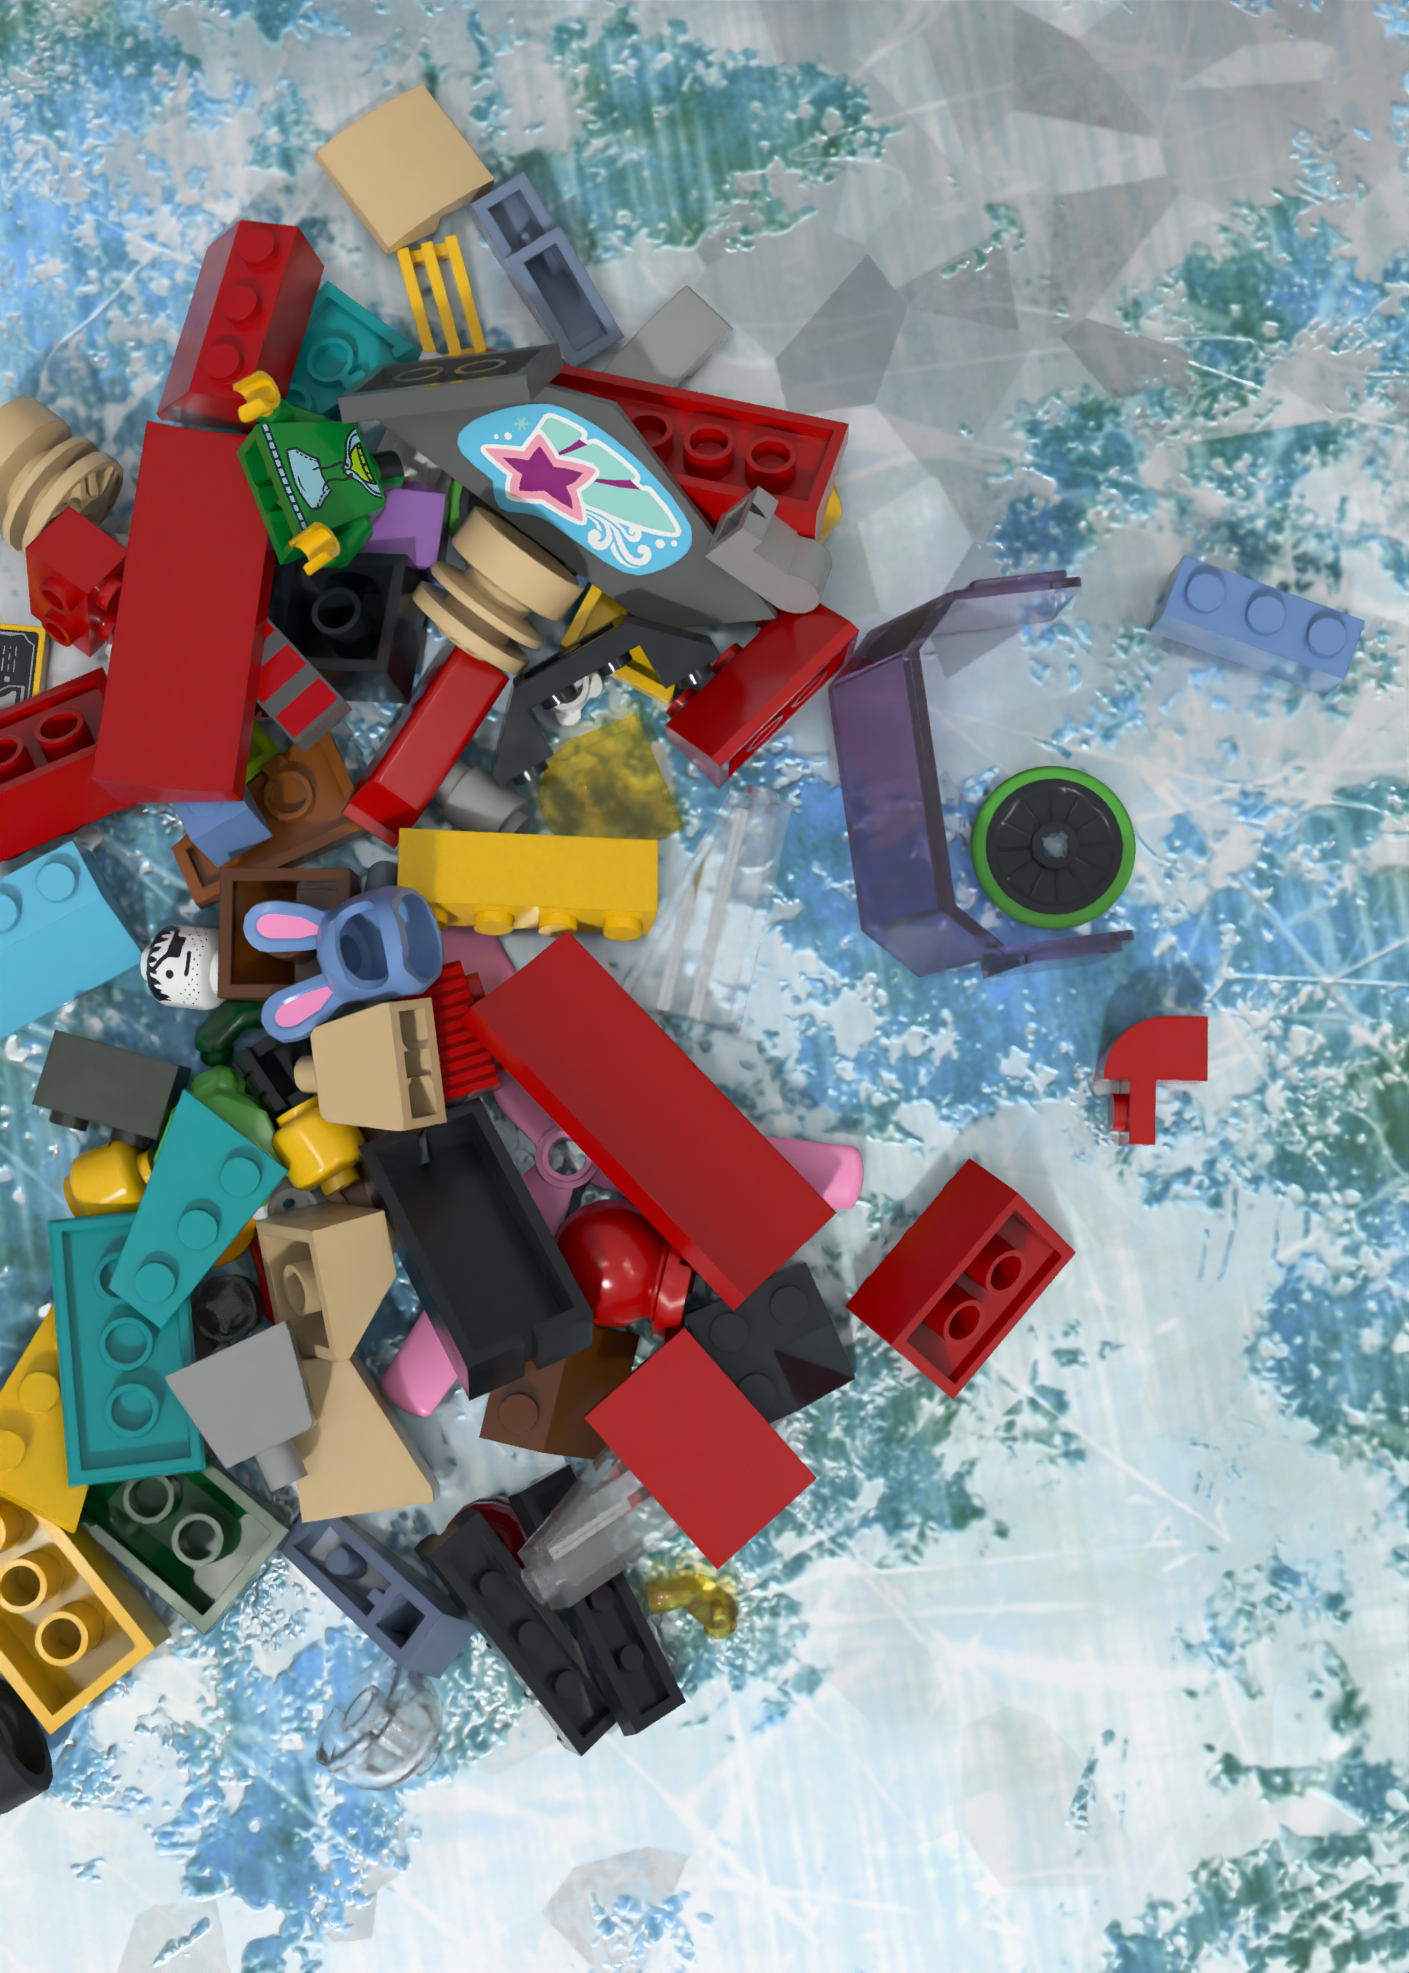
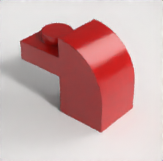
M1152 1017L1125 1028L1107 1043L1097 1061L1094 1082L1119 1083V1094L1111 1093L1108 1105L1110 1132H1118V1146L1155 1145L1156 1083L1198 1084L1208 1081V1017Z

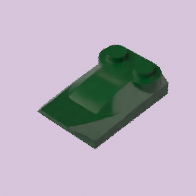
M206 1452V1471L88 1486L78 1525L203 1635L210 1633L240 1602L280 1553L295 1530L294 1527L285 1521L284 1515L276 1505L257 1497Z

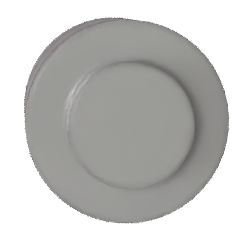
M465 762L458 763L451 769L434 796V803L443 809L442 816L462 831L525 834L531 822V818L526 815L529 801L506 784L498 787L492 774L480 765L472 768Z

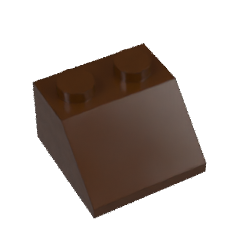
M220 868L217 997L221 999L266 1002L276 992L321 974L322 971L317 960V949L292 952H264L251 946L243 931L245 915L257 903L279 899L333 909L340 903L362 893V878L351 868Z
M593 1324L591 1347L538 1371L532 1360L525 1362L524 1377L490 1392L479 1438L541 1453L610 1462L613 1450L585 1420L583 1415L631 1373L640 1335Z

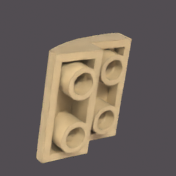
M423 84L398 95L367 113L316 151L315 161L386 255L436 232L442 216L488 194L495 180Z

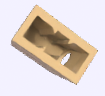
M431 997L378 1004L314 1027L310 1035L312 1055H304L297 1060L294 1068V1079L297 1087L304 1094L317 1093L320 1115L326 1122L391 1131H406L447 1122Z

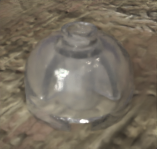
M385 1653L369 1664L350 1684V1689L362 1692L354 1699L346 1712L335 1705L318 1738L315 1753L317 1761L326 1767L328 1772L334 1777L357 1789L386 1791L407 1782L413 1775L421 1777L432 1768L442 1749V1744L438 1740L443 1728V1703L432 1680L427 1675L402 1669Z

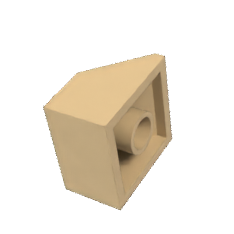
M324 1201L255 1221L275 1325L286 1320L291 1321L300 1353L337 1363L350 1359L396 1277L393 1259L397 1248L396 1236L385 1217L384 1210Z

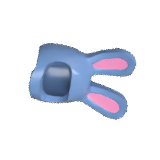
M399 885L372 889L351 897L333 909L280 899L268 900L255 904L244 918L243 931L250 945L259 951L292 952L317 949V960L322 973L276 992L263 1005L261 1013L262 1025L272 1038L283 1043L296 1042L310 1037L314 1027L331 1022L350 1004L394 1001L422 994L441 975L444 951L442 934L436 916L426 898L408 887Z

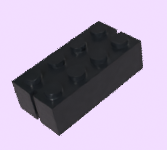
M479 1097L447 1109L446 1123L425 1127L427 1156L430 1160L427 1163L420 1165L418 1134L415 1129L394 1131L358 1146L362 1184L374 1208L384 1210L385 1217L396 1236V1253L469 1401L524 1377L525 1362L532 1360L538 1371L591 1347L593 1312Z

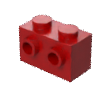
M70 506L25 548L30 611L34 617L41 621L45 631L56 642L66 647L73 645L88 657H91L105 642L110 645L113 642L127 549Z

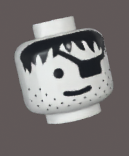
M181 924L168 925L155 936L152 944L145 947L140 962L141 974L143 979L148 981V987L158 1002L171 1007L209 1010L217 1008L225 1000L217 997L219 929Z

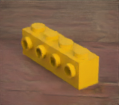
M399 828L397 886L400 885L414 889L426 898L436 916L440 931L446 930L448 926L474 927L476 932L485 935H504L510 933L513 929L539 930V933L543 936L559 938L568 930L573 936L577 934V931L603 932V936L611 940H634L639 938L641 934L651 935L658 913V840Z

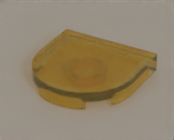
M637 713L571 739L556 751L548 763L549 767L544 771L539 790V804L544 821L552 835L658 840L659 842L684 832V826Z

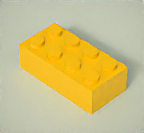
M0 1496V1672L49 1735H51L172 1634L103 1546L79 1525H77L76 1531L72 1534Z

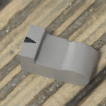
M758 486L720 516L705 557L777 608L795 614L810 612L816 608L821 599L832 567L833 559L831 554L823 544L814 539L799 536L795 529L776 516L774 512L779 501Z

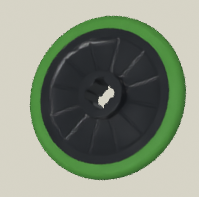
M1036 767L1008 778L984 801L972 830V864L983 891L1006 915L1016 921L1036 928L1067 929L1080 926L1099 917L1121 896L1130 880L1135 863L1136 842L1134 830L1122 802L1110 788L1097 778L1069 767ZM1058 836L1064 842L1062 847L1065 857H1051L1048 859L1043 854L1044 841L1041 838H1055Z

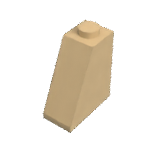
M355 1350L350 1359L339 1363L300 1353L318 1421L314 1428L292 1438L308 1475L296 1481L302 1523L435 1502L440 1496L439 1481Z

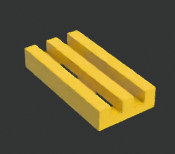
M457 236L444 237L445 242L433 245L432 241L421 243V249L410 252L408 247L396 250L423 351L436 352L414 270L415 267L426 265L449 353L442 356L449 357L485 352L487 348ZM450 259L473 344V347L462 350L438 261Z

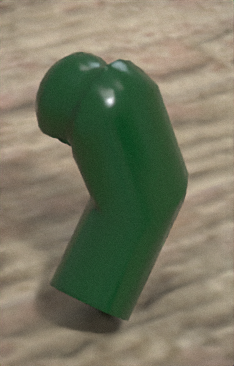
M228 1000L222 1002L196 1030L194 1047L199 1051L200 1060L210 1067L228 1064L233 1058L234 1046L232 1044L244 1030L264 1028L261 1013L265 1002Z

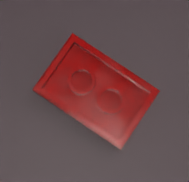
M683 1326L583 1415L585 1420L717 1570L817 1479Z

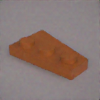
M330 731L305 753L295 743L282 755L278 752L261 767L263 772L247 785L273 834L272 837L218 868L190 840L188 834L171 848L193 900L201 910L220 902V868H294L369 834V832L341 814L349 801L355 785Z

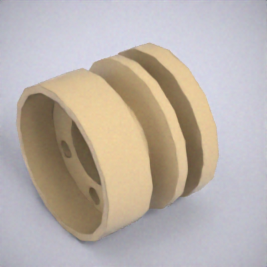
M18 397L0 407V529H2V539L16 551H22V554L26 557L25 548L68 506L100 528L115 505L123 484V468L119 462L106 452H99L98 448L87 437H72V429L69 425L34 397Z
M475 506L451 539L456 551L469 564L466 570L463 571L443 561H435L430 568L431 574L449 593L429 582L421 581L413 591L412 599L434 621L437 629L466 653L478 660L487 661L512 675H521L530 662L528 656L511 638L530 649L539 650L545 642L537 628L527 619L528 615L532 611L546 619L560 622L584 590V586L571 571L529 537L497 515L482 507Z

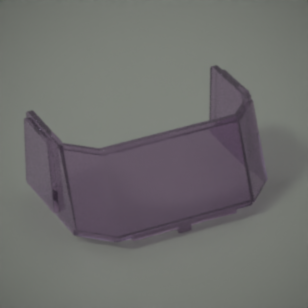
M1066 570L974 580L962 590L945 593L877 626L867 633L828 687L861 931L919 978L982 971L983 979L1090 966L1123 952L1122 946L1135 940L1133 930L1004 945L959 908L955 902L920 649L930 635L1036 624L1054 620L1082 588L1081 578H1067Z

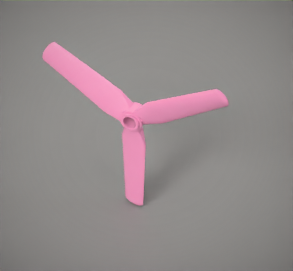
M448 926L446 930L441 931L444 951L443 965L461 960L465 975L478 972L486 996L517 973L497 935L481 934L476 932L474 927ZM507 1070L497 1073L501 1089L494 1091L493 1094L500 1110L537 1146L535 1151L536 1164L521 1175L553 1238L559 1225L566 1220L574 1191L581 1190L592 1184L628 1199L587 1155L585 1164L577 1173L561 1175L555 1172L550 1162L551 1153L554 1148L560 1143L574 1141ZM764 1136L833 1209H850L854 1207L860 1197L864 1179L862 1156L856 1147ZM425 1310L415 1323L380 1382L382 1390L389 1400L407 1413L418 1417L429 1416L458 1378Z

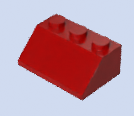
M240 220L207 247L158 407L157 416L161 420L251 432L254 426L260 423L255 419L250 422L240 420L238 409L245 405L247 401L241 393L233 390L232 384L257 371H264L269 374L279 389L280 397L284 400L286 399L324 270V265L298 226Z
M821 603L814 610L799 614L786 612L772 605L779 614L777 619L757 621L755 626L760 632L744 648L736 642L712 665L713 672L716 674L715 677L699 692L693 686L689 687L670 705L666 711V714L671 718L665 725L666 737L720 789L851 660L859 629L849 620Z
M103 667L0 710V862L17 858L31 848L61 835L74 833L86 824L118 810L131 808L138 804L119 803L91 778L107 680Z
M969 1158L954 1177L945 1184L942 1191L917 1221L903 1234L901 1240L874 1272L864 1280L845 1307L943 1392L954 1399L1076 1252L1018 1192Z

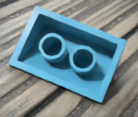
M73 840L0 879V1041L140 966L144 950L92 852Z

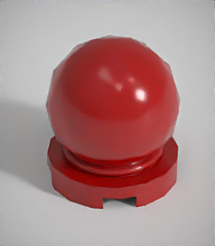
M628 1199L598 1200L576 1209L559 1225L554 1240L593 1312L594 1325L626 1327L647 1317V1321L653 1323L652 1339L666 1342L684 1326L685 1319H682L685 1301L687 1293L692 1294L697 1272Z

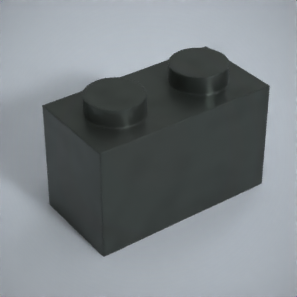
M55 1029L32 1104L52 1110L48 1122L83 1132L87 1131L89 1121L113 1127L110 1140H120L127 1145L148 1150L151 1139L161 1141L169 1120L170 1111L177 1106L182 1090L186 1089L192 1069Z

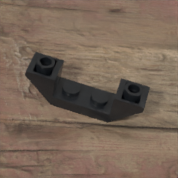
M621 614L524 671L521 675L514 677L492 761V777L498 787L512 779L516 786L522 785L536 778L549 767L546 759L554 755L553 744L533 712V707L540 703L544 710L556 707L578 691L574 683L596 671L599 677L602 678L621 669L633 659L629 651L638 645L642 648L665 689L675 683H678L680 689L688 688L710 675L714 670L710 663L721 657L711 638L707 635Z

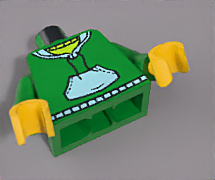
M257 371L232 384L233 390L241 393L247 401L245 405L238 409L240 420L250 422L255 419L260 423L254 426L236 453L280 565L288 564L307 556L309 562L303 566L307 575H312L321 567L344 568L348 566L373 535V521L386 507V498L383 491L399 488L403 484L404 471L398 454L393 450L368 454L357 426L352 423L343 424L342 421L331 422L327 416L289 403L280 397L276 383L264 371Z

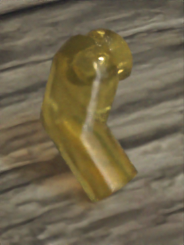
M694 1573L646 1582L651 1615L685 1609L704 1625V1633L713 1639L727 1638L736 1630L738 1623L736 1617L738 1616L739 1609L733 1596L707 1575Z

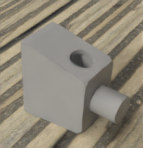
M290 1320L283 1321L165 1377L169 1387L226 1469L255 1456L270 1492L308 1475L292 1438L314 1428L318 1421L297 1338Z

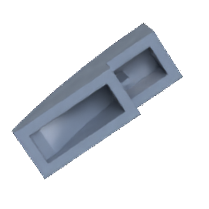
M524 172L469 205L467 212L551 344L559 343L561 358L566 365L577 367L624 338L560 225L555 226Z

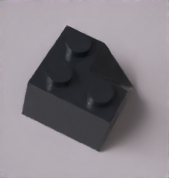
M358 553L350 564L344 568L321 567L312 575H307L303 569V566L309 562L307 556L284 564L273 624L345 701L410 704L425 613L413 601L412 593L421 581L425 582L408 554Z
M803 1260L772 1274L734 1311L720 1297L686 1312V1317L697 1342L769 1424L801 1410L855 1379L831 1317L807 1263Z

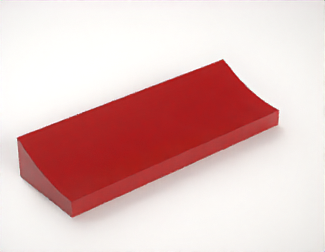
M487 348L485 352L498 351V350H493V349H488V348ZM563 364V370L550 382L553 385L617 402L714 530L720 516L756 487L760 486L779 501L774 512L776 516L795 529L799 536L811 538L818 542L837 472L848 443L849 424Z
M147 421L91 777L119 803L243 801L276 561L275 550L236 453L247 438V434L202 431Z
M568 930L512 977L472 1005L461 1019V1022L733 1311L837 1213Z

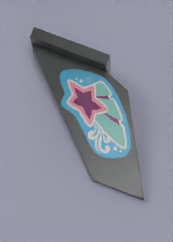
M559 343L377 365L337 397L343 424L371 420L379 421L635 617L676 628L770 620L777 619L779 616L770 602L705 557L715 530L618 403L550 384L563 370Z

